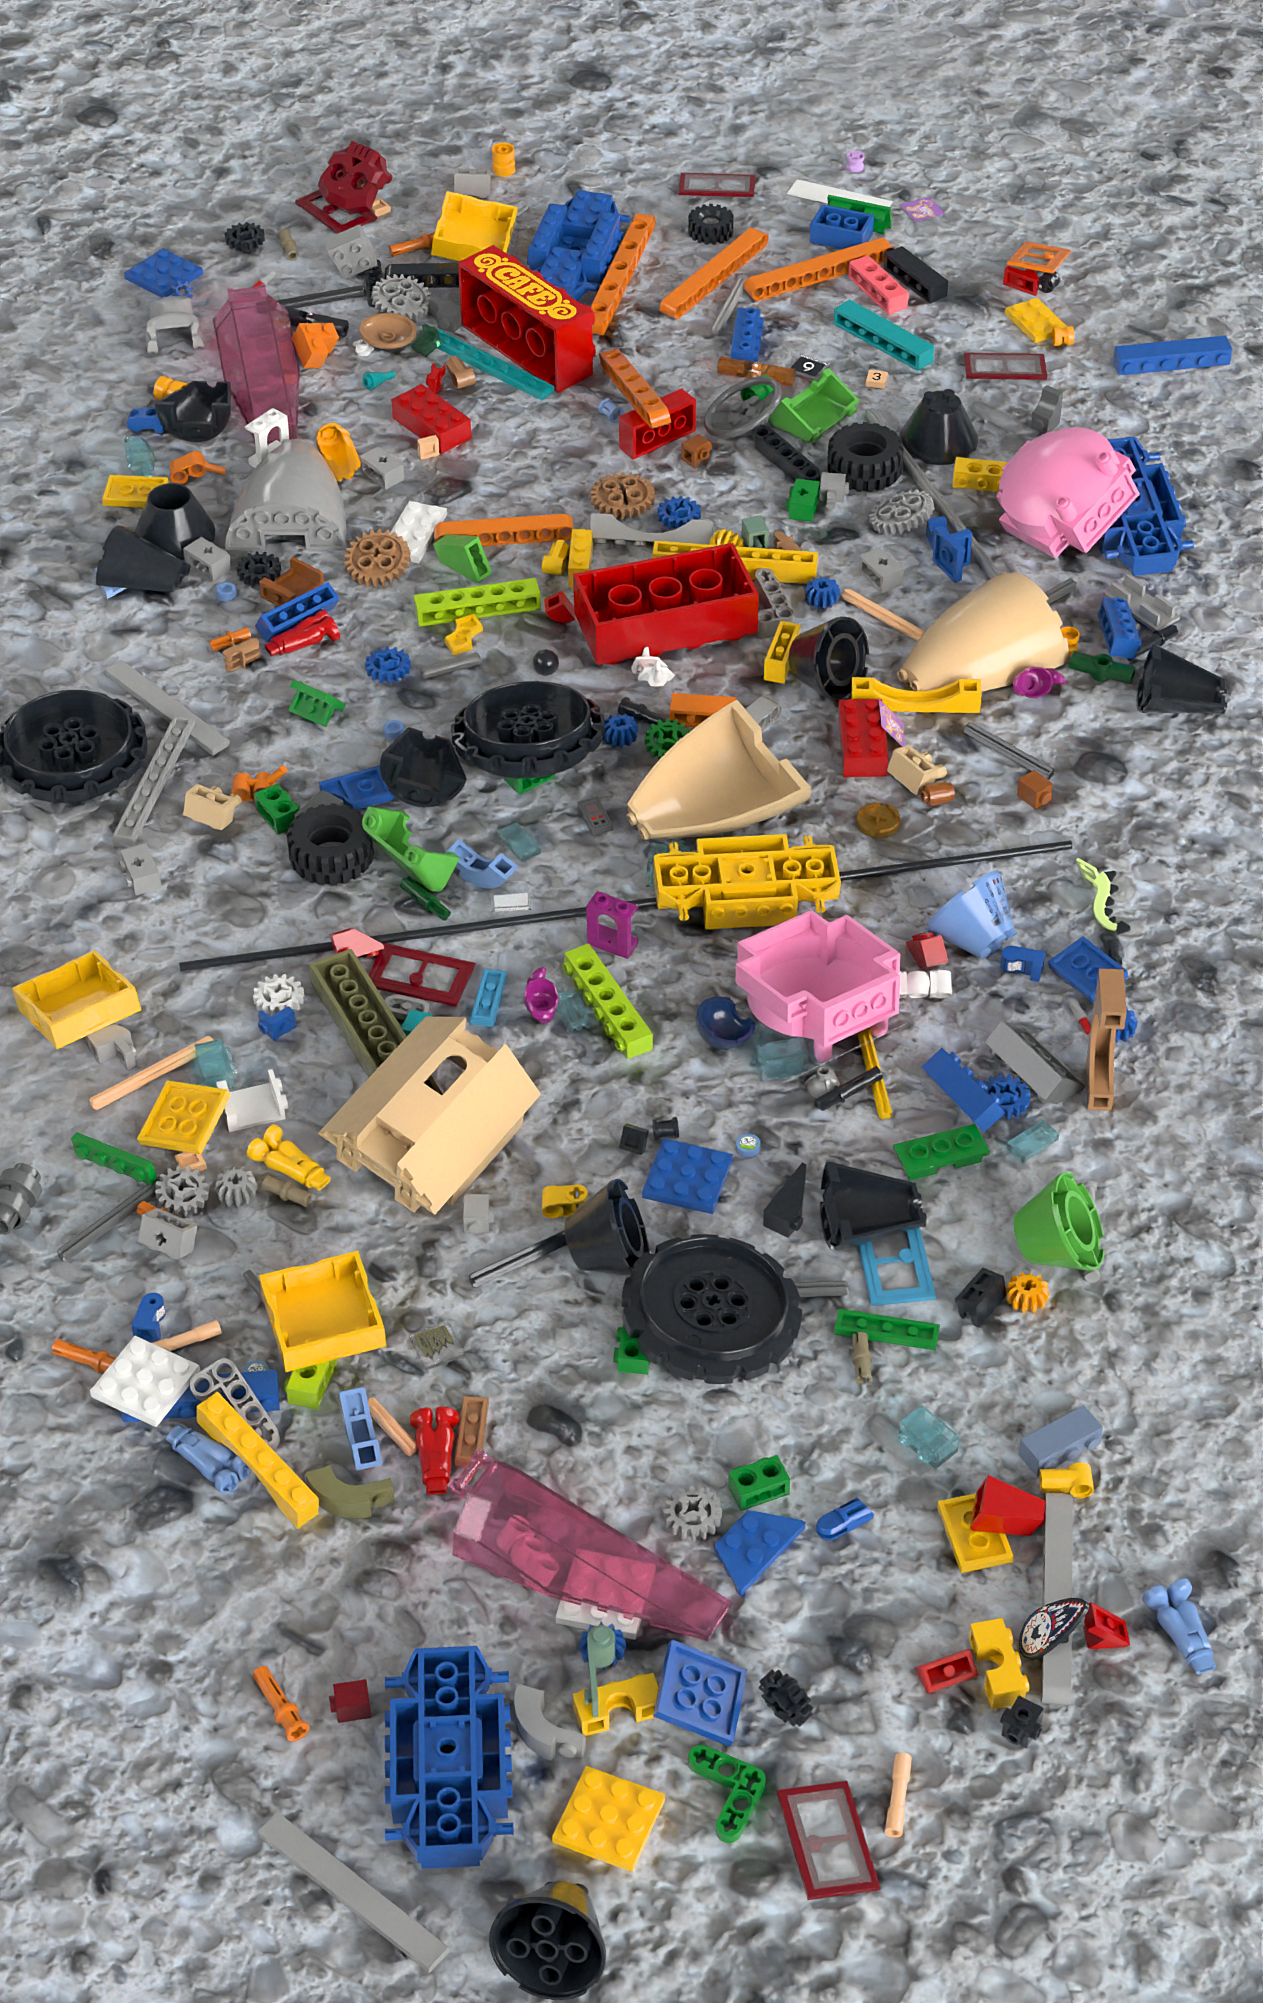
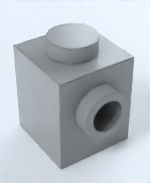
M464 1194V1233H489V1224L494 1223V1208H490L489 1194Z

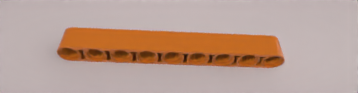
M749 228L668 294L660 304V312L675 319L681 318L763 250L768 243L769 235L757 229Z
M878 238L752 276L744 282L743 287L755 301H760L849 274V262L865 256H869L877 264L884 263L885 253L895 248L885 238Z

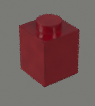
M366 1679L333 1684L334 1695L329 1696L331 1713L337 1712L338 1723L371 1718Z

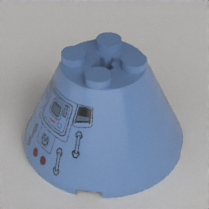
M997 870L991 871L974 881V886L967 893L964 894L963 891H960L929 920L927 925L930 928L926 927V930L933 932V935H942L943 940L979 957L981 960L989 954L993 955L1002 948L1000 943L1004 940H1010L1017 932L1014 929L1002 877Z

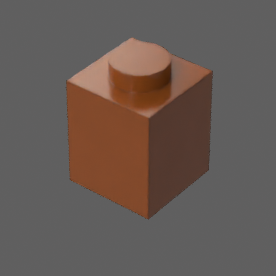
M1033 770L1018 779L1017 796L1036 809L1051 800L1053 783Z

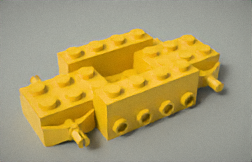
M787 834L697 839L696 852H681L678 849V844L674 842L673 847L672 842L669 844V853L654 855L653 878L658 909L671 908L678 910L679 919L683 921L684 914V920L686 921L689 919L688 909L703 907L705 929L776 926L797 917L798 901L815 903L816 912L820 913L821 909V913L826 910L824 902L839 899L841 880L834 846L813 844L812 836L808 835L807 838L806 835L803 837L804 846L789 848Z

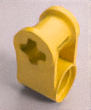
M579 1184L545 1187L542 1190V1214L547 1218L568 1217L577 1209L576 1204H579L580 1207L587 1201V1189Z

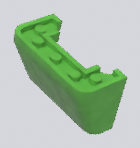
M827 368L821 373L818 381L814 380L807 389L791 400L788 397L783 399L768 421L774 427L807 443H815L825 431L846 416L851 417L857 411L856 406L860 400Z
M368 806L362 819V826L381 851L427 890L433 892L443 890L460 857L450 851H447L445 854L425 851L420 846L410 845L408 840L412 832L407 830L406 821H409L410 817L405 812Z

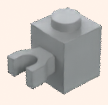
M822 472L820 501H827L826 508L834 509L835 502H844V494L848 495L849 482H846V474Z

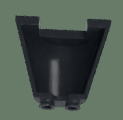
M192 381L154 404L159 420L164 427L167 426L173 432V435L186 441L204 442L215 438L224 430L230 419L231 382L217 381L216 386L211 387L207 384V381Z
M118 525L110 532L102 548L104 554L102 555V560L99 559L96 585L173 592L178 585H181L184 577L189 575L191 565L127 527Z
M1152 644L1143 669H1145L1143 677L1139 680L1136 706L1139 712L1225 713L1227 709V702H1225L1227 694L1225 679Z
M408 727L381 755V777L389 787V791L399 800L413 806L435 807L439 806L442 802L452 800L460 793L467 780L450 739L437 735L432 739H427L423 736V731Z
M826 1162L821 1181V1190H824V1193L822 1195L823 1202H820V1218L823 1235L830 1249L841 1251L920 1227H926L927 1216L926 1213H923L922 1208H920L922 1196L918 1193L916 1183L833 1162Z

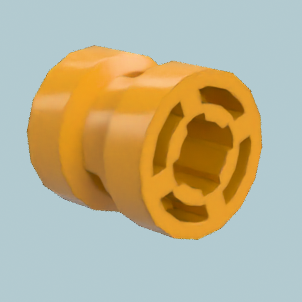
M1066 326L1065 328L1053 327V346H1060L1061 344L1073 345V326Z
M1067 626L1061 628L1063 638H1067L1069 656H1071L1073 651H1078L1077 642L1079 641L1080 633L1076 628Z

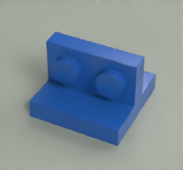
M940 526L935 528L932 561L956 583L962 580L963 567L970 565L972 532L967 528L950 534Z

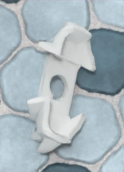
M644 647L642 656L636 657L632 665V672L636 674L637 670L641 671L638 675V680L648 681L650 686H664L666 682L675 676L659 657L650 656L649 647Z

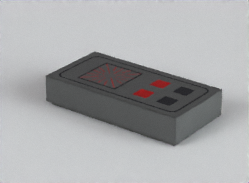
M598 796L577 802V808L592 836L613 831V824Z

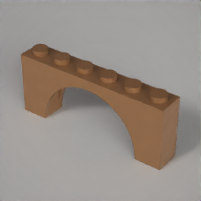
M1099 969L1085 1065L1088 1110L1112 1111L1116 1029H1124L1127 1013L1124 969Z

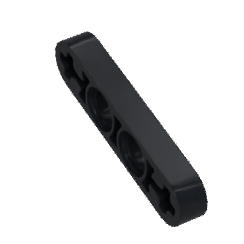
M378 259L377 266L372 267L375 269L365 270L367 303L370 307H375V305H372L373 299H371L373 286H375L376 282H380V278H382L381 262Z

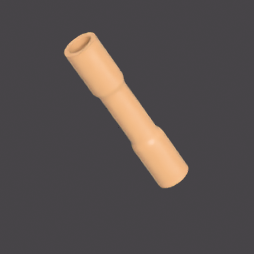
M214 1320L197 1326L193 1330L171 1338H164L152 1344L171 1352L194 1342L204 1341L220 1335L222 1332L218 1321Z
M897 1753L895 1755L892 1774L893 1785L890 1807L887 1812L885 1834L895 1838L902 1836L904 1804L912 1757L907 1753Z

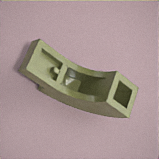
M331 1466L305 1472L307 1486L319 1498V1506L333 1515L350 1519L371 1517L372 1507H381L395 1502L391 1478L364 1485H349L340 1481L335 1476Z

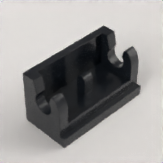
M982 1267L955 1298L960 1317L964 1319L968 1313L971 1316L972 1324L980 1327L1007 1296L1004 1276Z

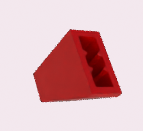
M987 1475L976 1491L970 1529L979 1532L1031 1536L1037 1527L1042 1528L1045 1523L1044 1510L1046 1501Z

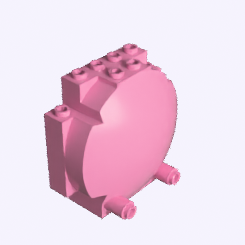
M1069 427L1059 431H1050L1032 441L1028 440L1002 468L1003 474L999 485L1000 491L996 498L1005 510L1004 514L999 518L1004 530L1056 559L1069 544L1087 553L1139 496V492L1131 478V475L1136 470L1129 457L1113 450L1109 441L1098 432L1086 428Z
M811 910L737 943L739 963L736 964V984L747 992V1001L752 1013L759 1021L775 1031L790 1036L813 1039V1055L818 1062L824 1063L830 1060L834 1043L868 1027L874 1036L881 1037V1035H885L888 1031V1018L899 1013L900 975L898 973H900V953L848 915L832 922H827Z

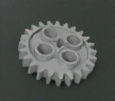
M394 274L393 278L387 275L386 280L380 278V282H376L375 286H373L371 299H373L372 305H375V310H380V313L399 314L417 322L418 318L423 319V316H427L428 311H430L429 299L431 298V293L428 292V287L423 288L424 283H417L418 279L412 281L411 276H408L406 279L403 274H401L400 278Z
M910 489L907 493L901 491L898 495L894 493L893 497L887 496L885 501L880 500V505H874L875 509L871 510L869 517L872 528L878 531L879 534L883 532L885 535L890 532L892 535L896 532L902 534L904 530L909 532L912 527L918 528V524H924V520L930 519L929 515L933 514L932 510H935L929 493L926 494L925 491L919 492V489L912 492Z

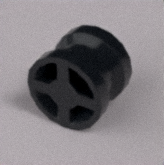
M1056 271L1053 274L1044 272L1039 278L1038 288L1044 293L1052 292L1060 283L1059 274Z

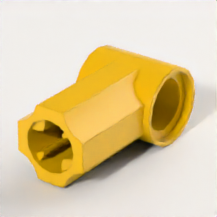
M558 539L552 543L548 555L543 557L542 573L558 576L564 575L566 559L570 551V545L564 540Z
M1078 1462L1071 1464L1068 1469H1040V1492L1070 1493L1076 1498H1086L1092 1495L1094 1487L1090 1465Z

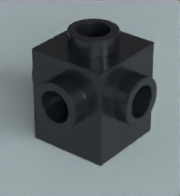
M1018 1696L1011 1709L1007 1707L1001 1716L1000 1723L1003 1724L1001 1736L1005 1737L1012 1744L1027 1748L1031 1740L1036 1741L1041 1734L1044 1708Z

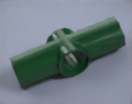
M1073 651L1069 662L1070 669L1092 674V678L1098 682H1106L1111 679L1131 685L1136 670L1135 666L1115 662L1110 655L1103 653L1092 656Z

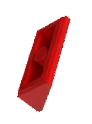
M970 1649L962 1650L915 1667L926 1693H931L979 1676Z

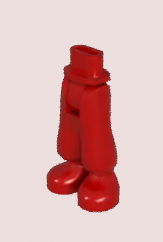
M322 609L315 616L307 617L295 627L271 638V642L265 644L264 647L271 657L277 654L282 656L284 653L289 654L320 643L325 634L332 641H337L340 639V633L333 618L329 617L325 609Z
M444 1406L435 1409L437 1423L435 1430L432 1429L433 1412L430 1408H420L410 1414V1425L417 1430L415 1440L419 1452L422 1482L426 1486V1493L429 1495L445 1494L447 1492V1484L450 1482L451 1454L454 1442V1431L452 1428L459 1423V1413L452 1408Z

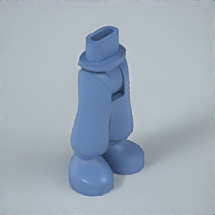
M177 1425L166 1438L173 1445V1450L192 1463L209 1481L215 1482L217 1491L222 1494L233 1492L238 1487V1478L244 1481L251 1472L247 1464L228 1447L190 1427L184 1428L181 1425Z
M1186 1578L1179 1579L1172 1583L1167 1591L1161 1585L1152 1587L1144 1593L1143 1601L1147 1607L1157 1612L1159 1624L1172 1638L1188 1666H1193L1196 1674H1202L1215 1669L1216 1664L1212 1658L1214 1653L1202 1626L1197 1608L1192 1602L1186 1601L1192 1591L1190 1581Z

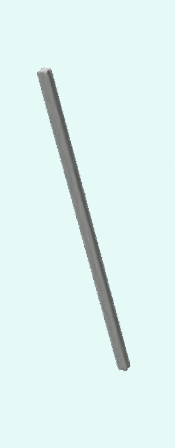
M873 407L866 409L865 416L871 424L878 423L882 427H888ZM904 447L903 466L926 494L929 493L939 513L945 516L947 523L955 533L967 529ZM972 536V556L990 579L1001 574L993 561Z

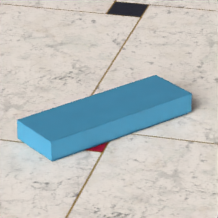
M484 969L470 1017V1024L494 1027L507 979V971Z

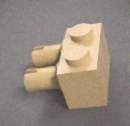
M910 745L894 749L887 771L896 780L900 781L915 795L921 794L924 785L933 784L935 779L943 778L947 774L945 766L942 764L934 766L931 763L932 757L928 752L919 753Z
M196 784L186 792L183 815L196 822L207 824L213 829L223 830L233 822L234 809L241 804V798L239 795L235 796L234 793L229 796L224 795L219 787L216 788V786H212L209 789Z

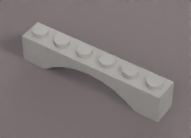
M591 513L590 530H593V540L596 544H606V541H614L615 545H626V542H634V546L646 547L647 543L654 544L655 541L709 544L713 536L714 523L710 520L692 519L685 525L672 531L647 533L627 527L611 514Z

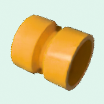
M497 143L493 145L492 172L500 177L514 174V146L510 143Z
M160 376L154 386V397L156 400H161L184 387L187 383L179 380L173 381L172 378Z

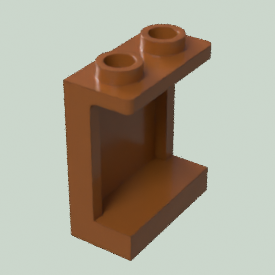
M294 557L290 559V569L277 579L271 581L264 577L259 581L261 598L278 607L324 584L323 572Z

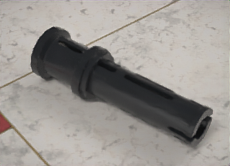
M624 697L618 706L619 715L627 713V716L634 717L635 722L642 721L650 725L655 724L656 726L659 719L663 723L666 722L667 717L648 710L642 703L637 704L630 701L629 697Z

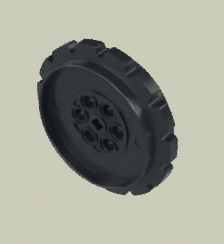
M544 681L515 682L487 690L474 698L467 707L462 708L455 716V723L451 725L452 744L455 746V750L460 757L466 761L470 760L474 766L487 773L520 779L545 777L572 768L580 763L589 752L597 749L602 742V735L605 734L604 715L600 713V707L595 702L585 698L581 693L570 687Z
M62 690L42 695L22 705L21 708L16 712H12L1 723L0 778H6L7 785L20 794L27 793L33 799L41 801L73 803L99 797L118 788L119 784L124 780H129L140 768L139 760L146 757L148 747L144 722L139 714H133L130 705L118 698L112 699L103 693L88 690Z
M694 1234L690 1238L683 1240L679 1237L667 1240L656 1245L655 1254L644 1253L634 1263L633 1266L635 1268L631 1270L630 1277H627L624 1282L621 1306L624 1308L622 1320L629 1337L638 1338V1350L652 1363H662L667 1367V1372L692 1381L695 1378L704 1380L707 1384H731L736 1378L741 1377L747 1381L759 1377L769 1371L770 1363L778 1365L788 1356L793 1348L794 1339L798 1338L802 1309L798 1308L800 1295L794 1281L791 1278L783 1277L785 1269L769 1254H761L755 1250V1246L735 1238L727 1239L718 1237V1235Z

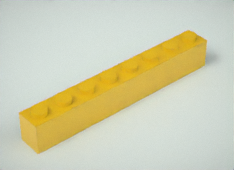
M655 541L652 558L719 545ZM735 546L752 580H755V572L760 568L771 569L778 582L807 584L808 581H812L813 577L817 578L818 552Z

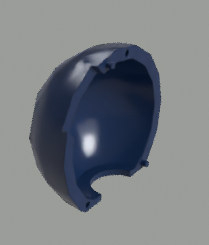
M715 996L705 999L699 1005L696 1015V1026L700 1036L710 1046L723 1050L743 1046L754 1034L756 1027L755 1022L750 1017L742 1019L737 1014L736 1004L730 997Z

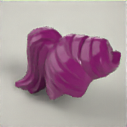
M1032 666L1022 670L1014 677L1013 691L1020 696L1038 698L1046 695L1050 691L1052 684H1066L1067 681L1054 668Z
M545 967L538 968L528 978L524 992L525 1007L532 1017L538 1019L541 1023L552 1021L559 1002L556 986L553 982L545 979Z

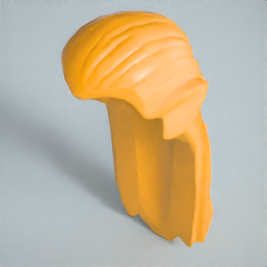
M327 423L321 426L316 433L317 448L333 472L336 481L340 482L343 478L349 480L353 477L355 470L360 468L361 465L357 451L349 437L350 433L337 423Z

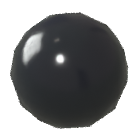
M544 649L538 651L534 655L532 662L534 670L543 676L552 675L559 666L558 656L551 650Z

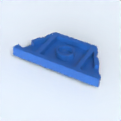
M380 765L319 782L320 791L324 790L343 800V804L349 806L350 809L355 808L358 810L394 800L395 798L381 777Z
M747 1510L714 1545V1551L719 1560L723 1562L728 1577L732 1578L738 1595L742 1596L805 1529L806 1522Z

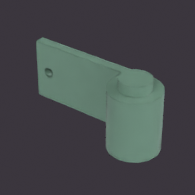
M604 1625L593 1627L587 1636L590 1688L584 1689L585 1704L592 1703L593 1717H598V1692L595 1668L609 1666L615 1659V1634L611 1628Z

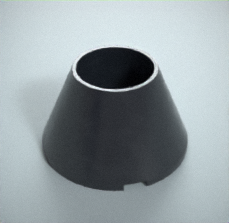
M167 483L155 487L148 494L135 533L180 560H185L183 548L202 537L213 543L215 539V525L188 487L178 483Z
M844 616L836 617L795 637L789 650L790 670L797 679L830 701L839 702V700L851 699L852 677L866 678L868 667H865L866 655H869L868 640L862 626L855 619Z
M620 1179L611 1180L565 1219L564 1226L567 1245L573 1261L580 1270L630 1276L631 1270L635 1268L633 1266L634 1263L644 1253H650L647 1233L638 1205L634 1198L629 1199L625 1190H628V1187Z

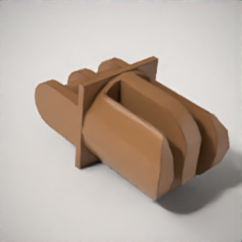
M782 531L774 532L775 539L773 544L775 546L773 549L802 551V548L793 542V535L788 537Z
M251 638L238 645L232 642V647L223 651L224 663L226 664L225 670L228 672L240 667L245 670V664L261 657L257 638Z

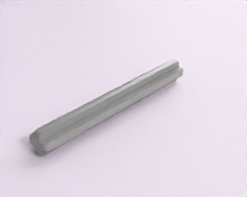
M739 277L736 280L711 327L713 335L716 334L718 336L721 334L744 291L743 286L746 278Z

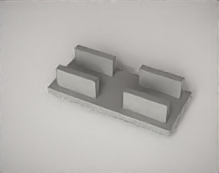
M1129 573L1125 575V581L1119 584L1112 582L1110 589L1103 593V596L1107 598L1120 597L1126 600L1129 608L1132 610V617L1152 631H1160L1180 620V616L1175 613V605L1159 594L1153 598L1145 592L1146 585Z

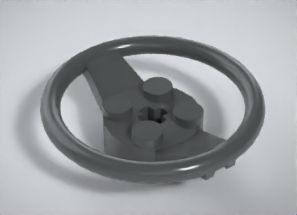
M754 377L728 388L708 408L704 417L705 430L708 434L717 438H731L739 435L745 437L754 434V428L762 425L763 422L767 424L769 416L774 412L778 404L781 403L782 390L780 384L769 377ZM754 385H769L773 388V391L762 401L758 396H753L742 403H734L730 407L731 412L715 413L726 399L742 389Z

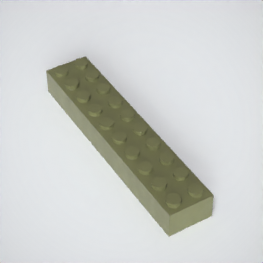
M349 949L310 963V979L312 986L365 1073L370 1077L407 1036L354 951ZM430 1075L424 1084L440 1095H443Z

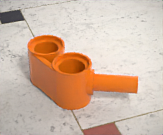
M199 451L190 452L180 458L173 459L169 463L171 482L178 484L186 483L190 475L201 477L206 471L224 475L226 467L208 463L204 455Z
M281 765L272 774L260 772L256 774L255 779H252L249 774L237 773L233 777L231 794L239 795L241 802L255 801L254 793L275 785V782L287 773V768Z

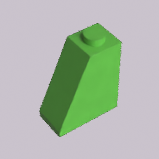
M447 534L433 544L438 559L442 564L475 583H479L492 574L479 537Z

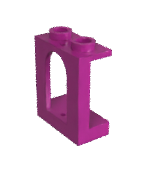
M597 891L586 905L587 944L589 943L593 947L628 959L638 946V938L631 936V917L638 909V906ZM599 915L611 917L617 924V930L598 924Z

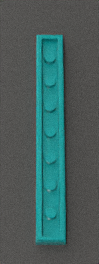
M440 329L427 337V344L451 356L456 355L463 362L540 400L545 399L554 392L553 385Z

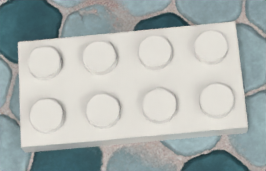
M408 502L390 535L396 532L397 537L402 536L403 541H407L411 553V562L420 563L434 538L435 525L443 522L447 516V508L419 502Z

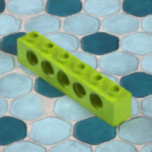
M536 578L417 594L414 595V609L418 626L420 627L455 622V619L475 614L477 618L539 610L541 609V595Z
M588 943L564 952V963H562L564 973L571 977L577 991L580 990L583 994L586 1005L592 1007L596 1019L603 1023L606 1034L612 1036L619 1052L622 1051L627 1059L653 1050L652 1032Z
M338 1359L293 1370L291 1377H287L284 1384V1392L287 1393L288 1404L318 1410Z

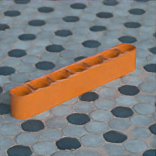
M568 514L440 522L435 525L434 537L436 542L447 534L479 537L482 546L554 542L558 539L570 540L574 526L572 517Z

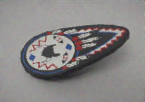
M1067 1598L1049 1603L1034 1611L1028 1617L1020 1632L1018 1644L1022 1656L1032 1661L1040 1659L1058 1644L1067 1643L1069 1635L1088 1612L1089 1603L1080 1598Z

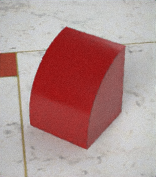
M563 591L544 599L545 613L552 620L562 623L576 620L574 606Z

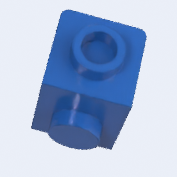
M289 1006L271 1017L263 1010L258 1012V1027L264 1035L267 1034L273 1041L296 1028L295 1012Z

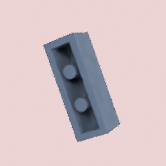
M1083 1405L1021 1438L1018 1455L1038 1477L1040 1469H1055L1065 1461L1074 1460L1080 1453L1096 1448L1101 1443L1103 1426Z

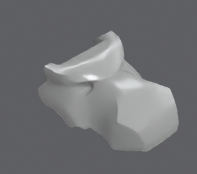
M169 296L153 299L149 302V320L146 331L148 355H151L153 351L154 354H158L159 349L157 347L155 330L190 326L194 350H198V347L204 349L202 329L197 317L194 315L190 298L186 296Z

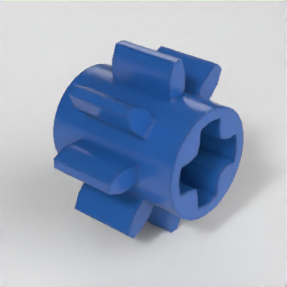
M178 280L177 287H171L174 291L171 296H181L179 295L180 290L184 289L185 294L183 296L192 299L193 295L190 292L193 290V287H188V281L181 284Z

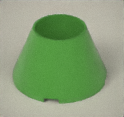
M1064 1172L1058 1174L1015 1214L1013 1221L1014 1233L1023 1256L1031 1264L1091 1271L1099 1268L1104 1259L1105 1250H1100V1239L1104 1238L1103 1229L1089 1192L1083 1183L1077 1184L1072 1179L1075 1178V1175L1072 1173Z

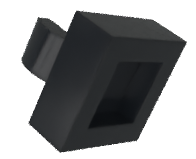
M626 1123L623 1126L619 1148L642 1155L645 1152L649 1130Z

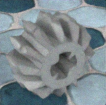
M233 1166L232 1170L224 1169L223 1174L217 1175L215 1192L221 1203L226 1202L228 1207L236 1204L239 1208L241 1203L248 1205L250 1199L255 1198L257 1181L252 1171H246L244 1166L239 1170Z

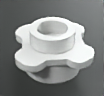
M363 339L353 342V346L356 348L355 352L359 356H368L374 349L373 346Z

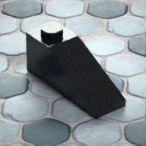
M803 1162L764 1209L763 1226L787 1238L794 1231H798L803 1224L802 1211L807 1165Z

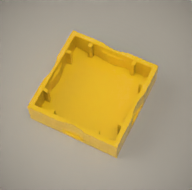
M447 191L442 206L441 218L437 223L433 237L431 255L461 261L492 245L508 254L518 207L493 201H483L471 196Z
M96 950L69 961L53 971L41 974L12 987L19 1011L56 1049L141 1010L135 987L123 975L114 971L110 967L109 962Z
M358 1250L325 1258L310 1265L294 1266L259 1275L261 1294L285 1372L386 1346L384 1325L375 1299L368 1289L367 1275Z

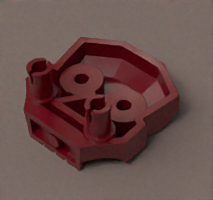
M351 141L346 149L333 152L328 161L329 166L320 176L318 187L329 205L351 215L371 211L378 190L383 189L385 184L390 183L393 177L387 171L386 159L376 150Z

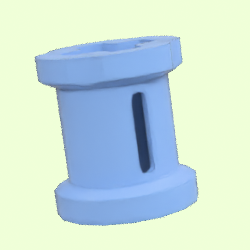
M610 398L602 400L599 404V412L602 415H607L612 423L618 422L619 416L624 414L623 409L620 406L614 405Z

